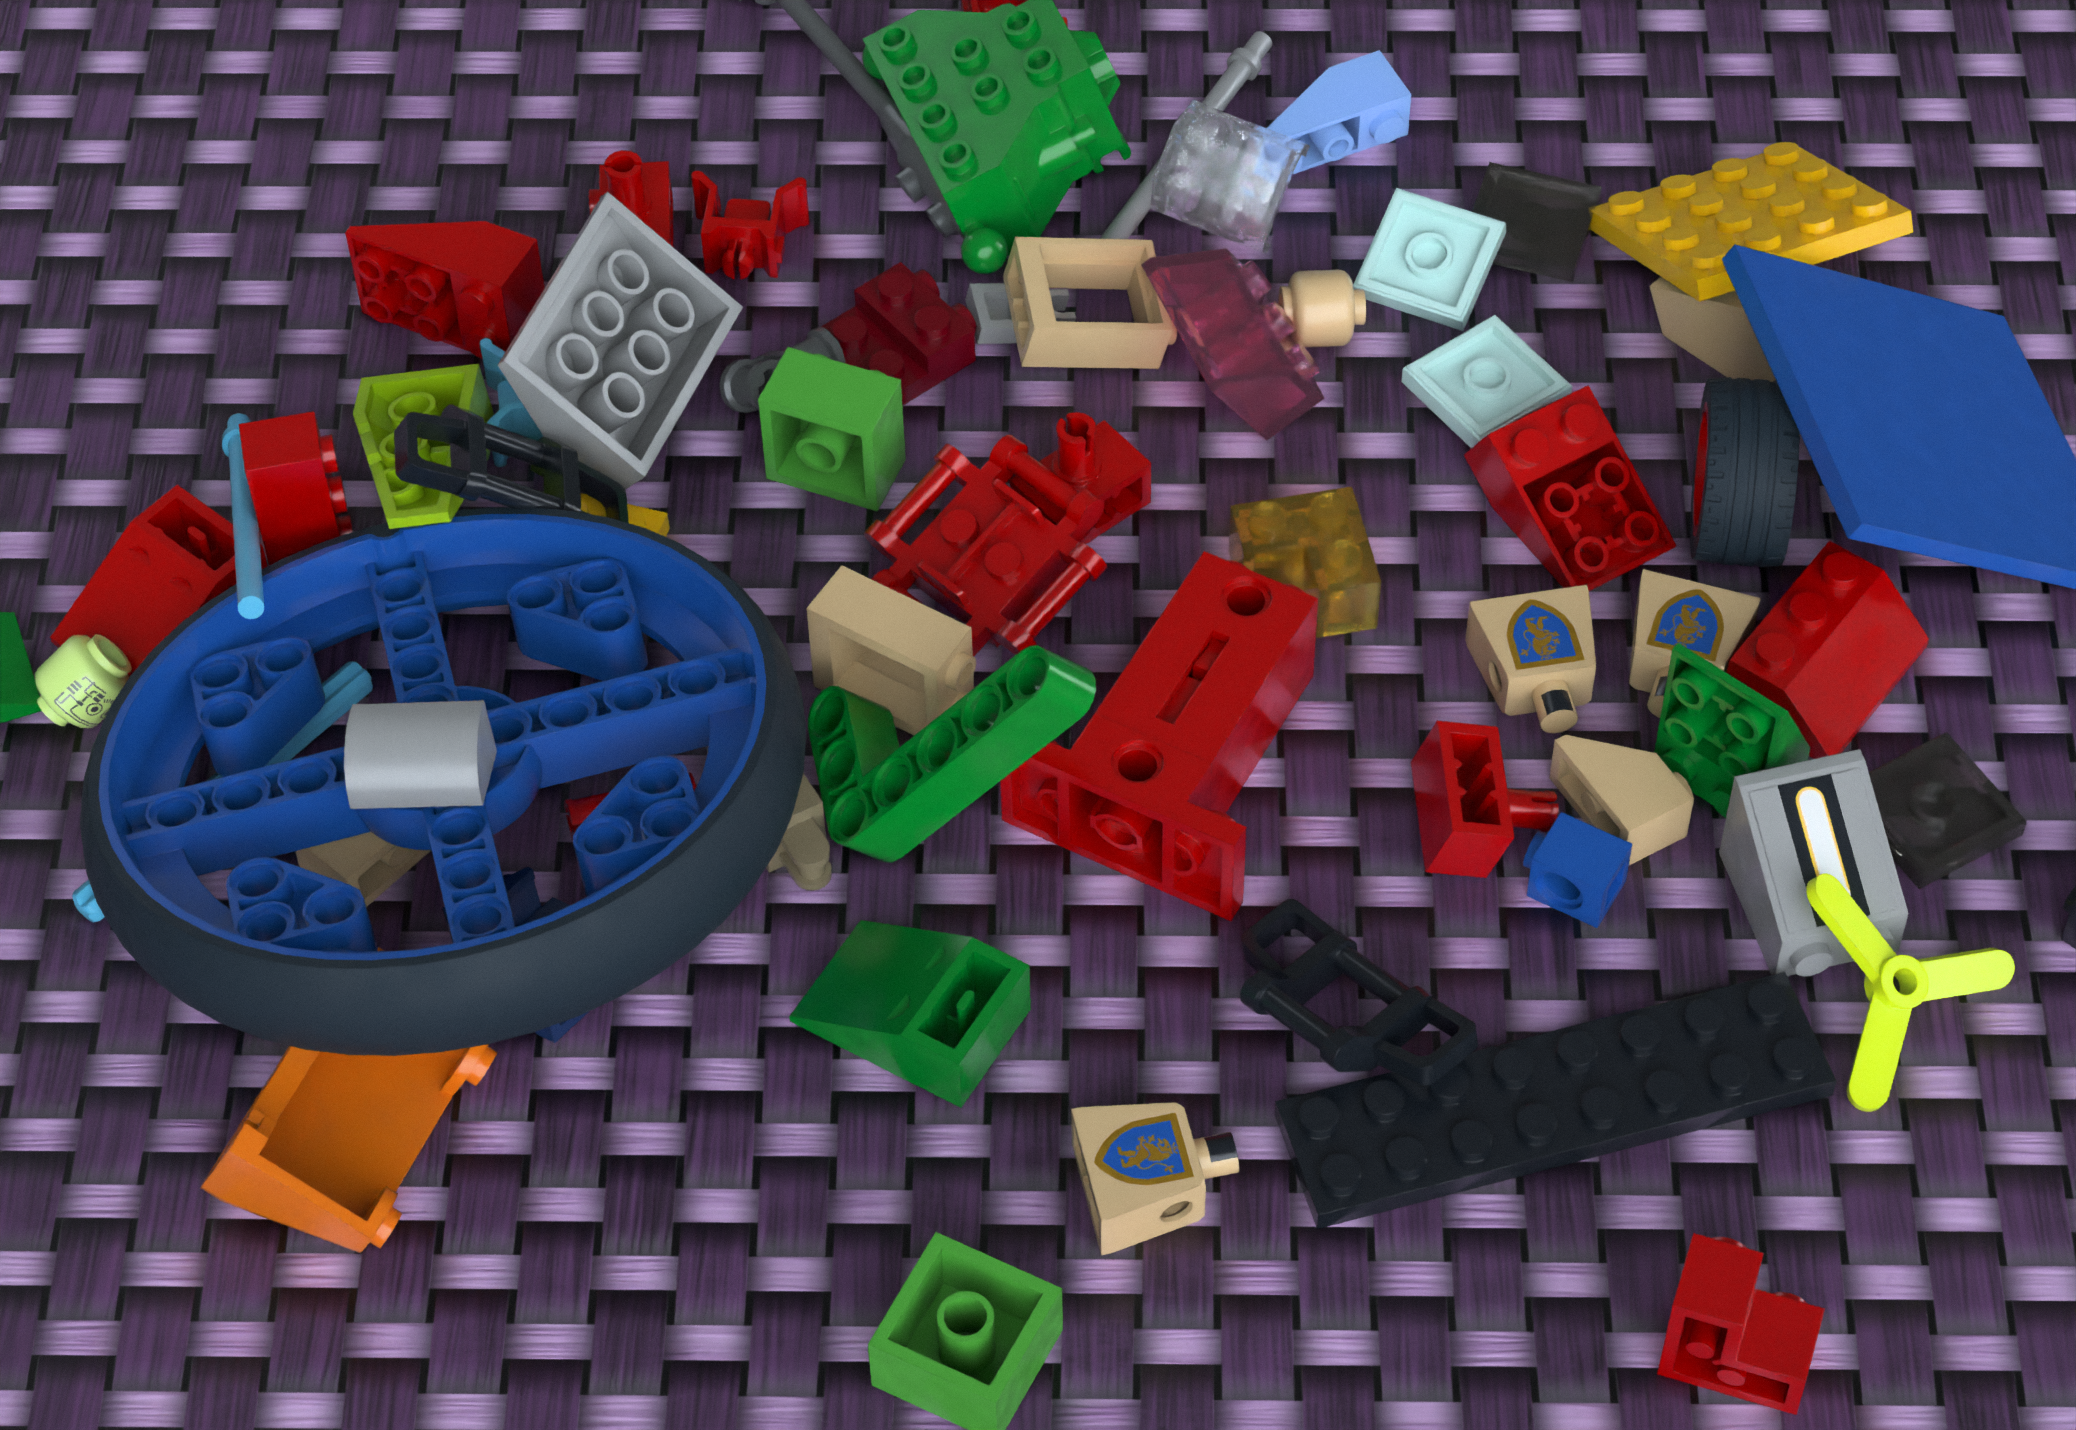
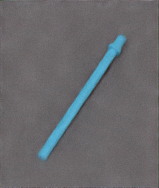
M237 413L230 416L227 421V429L222 435V449L226 456L229 457L238 611L246 619H255L264 612L259 525L245 474L239 424L251 422L248 416Z

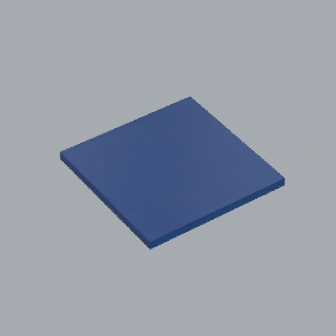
M1734 244L1722 258L1724 267L1847 538L2076 589V458L2005 317Z

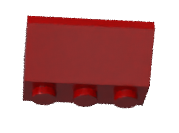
M1828 541L1730 658L1727 673L1787 710L1810 746L1809 757L1817 759L1840 754L1844 751L1925 650L1929 637L1882 568Z

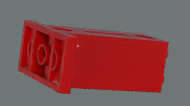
M1204 551L1072 748L1068 750L1053 740L1000 781L1002 821L1228 921H1232L1243 904L1247 827L1236 823L1226 812L1313 678L1318 598L1305 593L1295 585L1283 584L1251 571L1237 561L1225 560Z

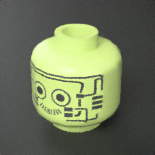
M96 634L92 638L85 635H73L35 672L36 686L41 694L37 699L38 706L52 722L59 726L71 723L79 728H94L106 717L112 703L129 679L128 673L132 670L131 664L125 654L106 637Z

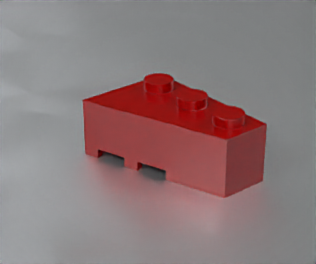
M314 411L239 424L245 474L269 565L321 542L354 532L351 516H340L339 514L348 512L342 476H332L333 472H339L332 434L321 436Z

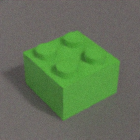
M787 347L758 398L766 479L878 512L906 460L901 379L887 376L880 371L866 370L835 361L821 354H811Z
M935 1232L868 1343L872 1386L967 1430H1006L1063 1330L1062 1288Z

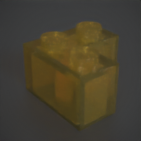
M1352 486L1230 505V559L1243 564L1251 571L1283 584L1295 585L1305 593L1317 597L1316 638L1377 628L1381 579Z

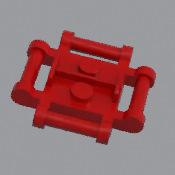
M1012 434L1002 437L995 444L990 453L989 460L981 469L970 463L955 447L946 443L933 457L936 464L883 521L876 519L863 533L874 548L893 562L889 569L879 571L871 580L922 603L907 592L912 584H914L963 621L965 625L972 627L973 657L988 641L997 648L1000 645L1004 646L1014 655L1029 646L1037 645L1034 640L1035 637L1088 579L1093 582L1096 581L1108 568L1098 553L1085 543H1079L1100 519L1104 510V502L1089 490L1079 492L1027 454L1028 446ZM1013 475H1016L1065 511V516L1057 525L1053 524L1042 515L1035 505L1005 483ZM954 480L963 486V489L910 546L900 539Z

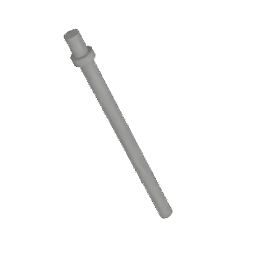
M1261 31L1255 32L1243 48H1236L1227 59V70L1099 239H1128L1246 80H1254L1261 71V60L1272 47V40L1266 33Z

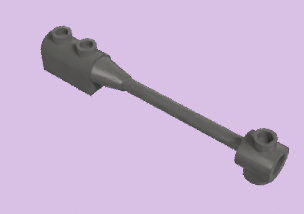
M754 0L761 5L778 2L879 116V121L897 154V161L902 170L894 176L901 188L914 203L924 196L930 200L933 205L926 209L925 212L944 238L957 231L964 239L954 216L890 94L866 71L864 65L806 0Z

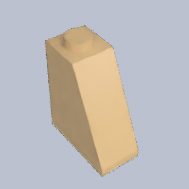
M1662 277L1649 286L1663 336L1726 377H1731L1732 379L1749 378L1750 380L1763 379L1770 382L1776 380L1736 291L1699 302Z

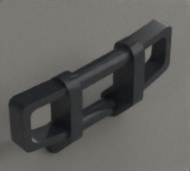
M449 404L443 410L441 416L410 412L394 431L395 472L397 477L404 482L451 493L469 501H475L480 497L513 509L544 508L586 513L581 510L580 491L601 502L605 508L606 517L629 523L627 496L624 487L615 480L578 461L577 451L559 441L547 437H541L537 441L485 423L484 419L479 415L453 404ZM417 438L449 444L451 467L422 459L418 454ZM486 449L531 464V471L544 478V492L488 474Z
M1295 899L1283 901L1242 934L1241 940L1245 960L1256 973L1247 979L1242 986L1240 992L1241 1002L1256 1014L1271 1015L1320 1050L1322 1061L1338 1072L1371 1071L1379 1065L1420 1085H1432L1478 1047L1476 1025L1473 1021L1438 1001L1435 996L1419 986L1410 988L1360 954L1357 951L1355 941L1342 932L1333 929ZM1293 929L1302 932L1316 943L1285 969L1264 950L1284 933ZM1343 973L1388 1006L1362 1027L1340 1026L1336 1029L1303 1005ZM1429 1023L1451 1036L1448 1041L1427 1056H1417L1400 1048Z

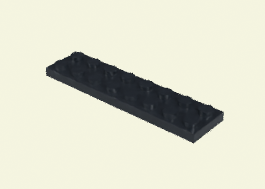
M1782 972L1475 1050L1432 1085H1420L1397 1073L1388 1072L1275 1101V1118L1316 1228L1320 1229L1833 1096L1837 1081L1786 973Z

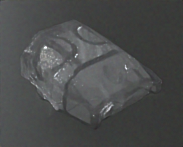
M1193 100L1175 121L1153 176L1150 209L1267 255L1271 245L1267 242L1270 230L1301 155L1306 157L1310 146Z

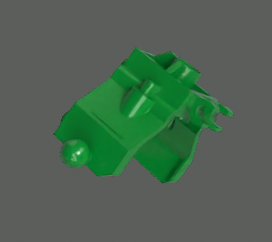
M1028 0L1018 6L1007 3L986 13L917 10L863 38L865 43L862 53L863 65L872 77L884 80L964 236L961 245V256L965 265L973 272L990 274L999 270L1005 263L1007 256L1010 255L1015 237H1040L1072 182L1084 177L1092 170L1097 174L1104 171L1100 162L1103 156L1114 150H1118L1124 160L1131 156V149L1123 134L1117 128L1108 109L1121 84L1097 34L1089 31L1069 30L1053 0Z

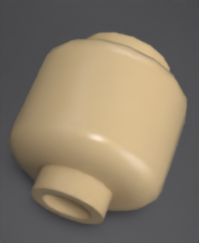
M1343 270L1297 271L1291 276L1288 286H1280L1278 318L1281 333H1289L1293 343L1299 347L1344 346L1350 342L1355 325L1365 324L1366 298L1364 289H1354L1349 274Z

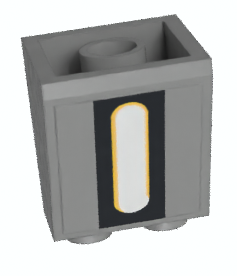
M1853 750L1735 776L1719 854L1771 975L1785 972L1787 976L1795 974L1804 977L1812 976L1830 966L1854 961L1811 906L1807 898L1806 888L1808 882L1824 873L1834 876L1842 884L1893 951H1899L1908 918V910L1866 761L1861 750Z

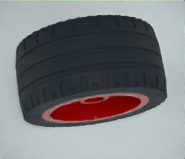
M1731 377L1710 378L1705 383L1699 414L1692 479L1690 548L1692 559L1713 564L1717 562L1723 565L1738 564L1739 566L1749 567L1757 565V567L1781 566L1785 560L1794 513L1800 432L1776 380L1770 382L1763 379L1750 380L1749 378L1732 379Z

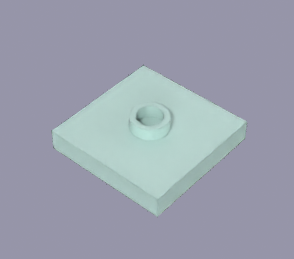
M1396 188L1355 279L1353 288L1364 289L1366 300L1463 331L1506 234V222Z
M1496 315L1403 367L1401 381L1470 448L1474 447L1488 434L1571 394L1573 387Z

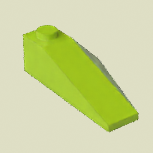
M479 364L361 378L353 417L389 529L451 522L464 501V498L451 493L400 480L395 472L394 431L410 412L441 416L443 410L449 404L467 409L482 417L484 422L487 423L494 415ZM417 438L418 454L422 459L451 467L449 444ZM486 449V458L488 461L490 456V450Z

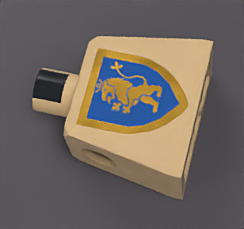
M1643 569L1634 617L1629 684L1634 689L1650 693L1647 706L1652 714L1659 718L1661 716L1673 647L1680 643L1727 673L1730 658L1755 629L1761 598Z
M1587 585L1470 601L1465 641L1501 712L1509 716L1536 712L1541 729L1547 733H1560L1572 728L1578 721L1575 706H1582L1591 701L1596 672L1590 596Z
M1176 1102L1091 1106L1071 1109L1072 1148L1101 1255L1114 1253L1198 1222L1205 1216V1179L1239 1172L1238 1155L1231 1132L1193 1139L1185 1108Z

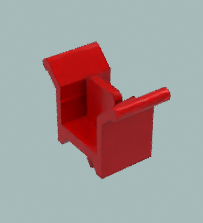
M698 170L692 172L695 213L698 219L703 220L701 241L705 273L713 274L722 267L724 273L731 279H734L736 268L739 267L740 279L742 280L747 278L754 268H763L770 278H778L780 264L783 262L786 234L810 223L806 179L798 177L778 188L772 202V213L768 201L734 198L727 202L724 217H721L718 186L703 172Z

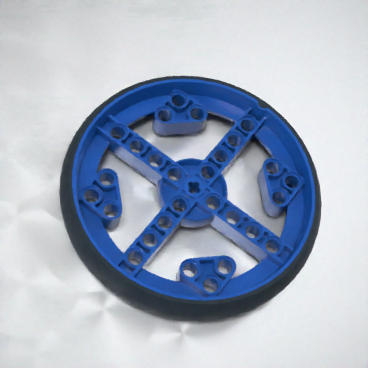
M510 507L458 510L451 522L389 529L388 523L379 524L321 542L262 569L264 612L258 618L246 619L240 615L237 602V585L235 584L211 599L180 623L148 654L129 677L112 703L91 749L83 782L80 816L86 873L98 906L122 946L156 982L188 1006L234 1029L264 1040L305 1050L346 1055L397 1056L437 1053L487 1045L539 1031L580 1016L621 997L660 974L689 953L728 918L751 891L769 864L792 818L804 772L806 721L802 692L784 644L758 605L738 583L717 566L677 541L646 528L616 519L568 510L544 508L519 510ZM508 605L518 647L523 655L602 680V682L519 703L493 690L473 686H455L437 613L465 608ZM380 628L397 701L393 703L484 700L497 753L483 806L350 809L345 783L344 747L265 766L325 704V693L313 654L351 637ZM643 633L659 642L677 657L680 662L644 671L648 664V655ZM205 743L214 770L223 777L185 786L194 760ZM709 746L703 772L694 791L686 766L681 760L670 755ZM635 765L581 823L573 835L575 854L587 897L551 915L516 927L493 835L517 820L532 804L538 790L541 788ZM368 832L374 833L377 837L388 843L403 848L432 850L453 944L416 950L378 951L377 941L364 897L359 889L344 882L270 857ZM235 867L227 877L226 882L230 909L218 901L200 882L197 876Z

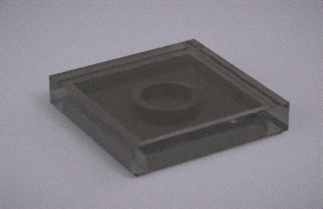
M1489 162L1472 212L1506 222V234L1493 264L1573 282L1591 229L1593 217L1591 210L1595 209L1600 203L1602 187Z
M1947 732L1869 771L1893 860L1918 889L2022 836L2027 821Z

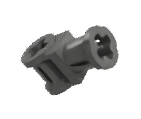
M823 327L809 331L806 340L790 347L811 354H821L832 360L845 363L844 354L839 342ZM786 350L768 351L752 360L740 359L729 364L721 375L719 385L721 397L725 404L733 411L740 413L759 411L758 398Z

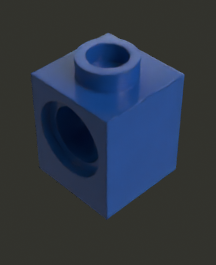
M1561 812L1547 834L1542 831H1538L1526 851L1523 866L1530 869L1527 896L1598 928L1626 882L1633 844Z

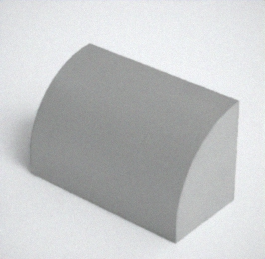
M484 700L352 704L347 721L344 746L345 783L350 809L483 806L497 753Z

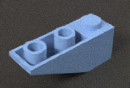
M1380 50L1329 67L1253 141L1252 183L1255 187L1278 179L1288 178L1293 174L1331 161L1340 160L1345 156L1380 144H1386L1408 135L1411 93Z

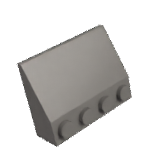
M607 192L601 196L501 358L498 367L544 437L559 441L575 449L578 453V461L615 480L624 489H627L647 475L743 306Z

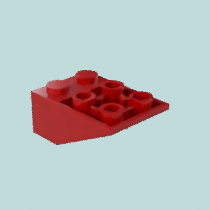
M487 221L349 226L345 232L363 314L369 315L378 322L391 323L419 333L428 340L434 342L441 341L469 351L481 359L482 354L479 343L484 338L491 339L493 345L506 352L545 289L537 239Z
M1589 385L1488 434L1464 454L1494 511L1563 588L1587 585L1590 592L1677 547Z
M177 484L129 523L50 636L51 642L59 648L73 635H85L92 638L96 634L106 637L128 658L132 668L128 673L130 677L148 654L180 623L211 599L236 584L233 524ZM260 544L261 567L264 569L268 565L263 546Z

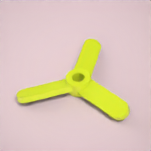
M1824 873L1808 882L1806 888L1807 898L1817 914L1865 973L1864 989L1870 1002L1847 1085V1097L1850 1103L1858 1110L1872 1112L1881 1108L1889 1097L1912 1008L1920 1005L1923 1001L2001 989L2011 981L2015 965L2013 958L2008 952L1997 948H1984L1922 959H1915L1908 955L1897 956L1842 884L1834 876ZM1893 977H1896L1899 982V992L1894 987Z

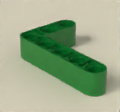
M1029 646L1021 650L901 747H899L894 719L888 708L839 686H829L822 690L810 707L808 731L831 839L840 845L883 862L893 863L902 858L1080 720L1088 712L1096 693V679L1092 671L1041 646Z

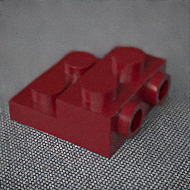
M902 262L854 289L855 306L821 326L826 328L839 342L846 364L866 370L880 371L887 376L901 379L902 406L976 361L975 332L977 326L971 312L961 303H955L950 307L940 298L938 286L927 271L920 269L913 273Z

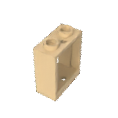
M1015 237L1003 279L1022 367L1160 368L1167 346L1175 343L1178 323L1175 310L1168 309L1165 297L1167 288L1166 269L1163 264L1157 263L1152 240ZM1049 288L1127 290L1134 323L1056 321Z
M844 566L837 570L806 608L814 687L824 690L829 686H839L881 704L890 710L895 726L912 735H916L974 689L976 658L973 657L972 627Z

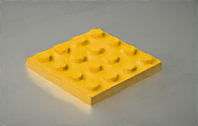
M1792 142L1771 144L1764 148V153L1746 159L1729 158L1720 160L1712 165L1711 170L1692 176H1670L1660 182V186L1642 192L1624 191L1616 193L1609 197L1607 203L1588 208L1591 231L1699 302L1735 291L1722 261V258L1734 244L1815 265L1913 233L1911 210Z

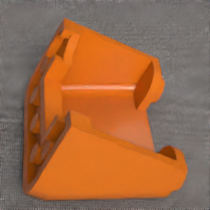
M487 1044L437 1053L381 1056L346 1055L288 1046L200 1188L226 1204L361 1253L369 1243L381 1248L402 1215V1212L392 1207L398 1196V1193H396L397 1189L453 1095L465 1080L477 1086L495 1059L497 1051L490 1048Z

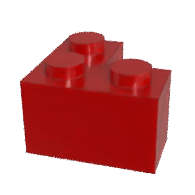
M1693 1233L1672 1305L1657 1374L1797 1415L1825 1308L1808 1304L1801 1297L1791 1293H1769L1755 1289L1764 1253L1748 1249L1739 1241L1728 1237L1710 1238Z

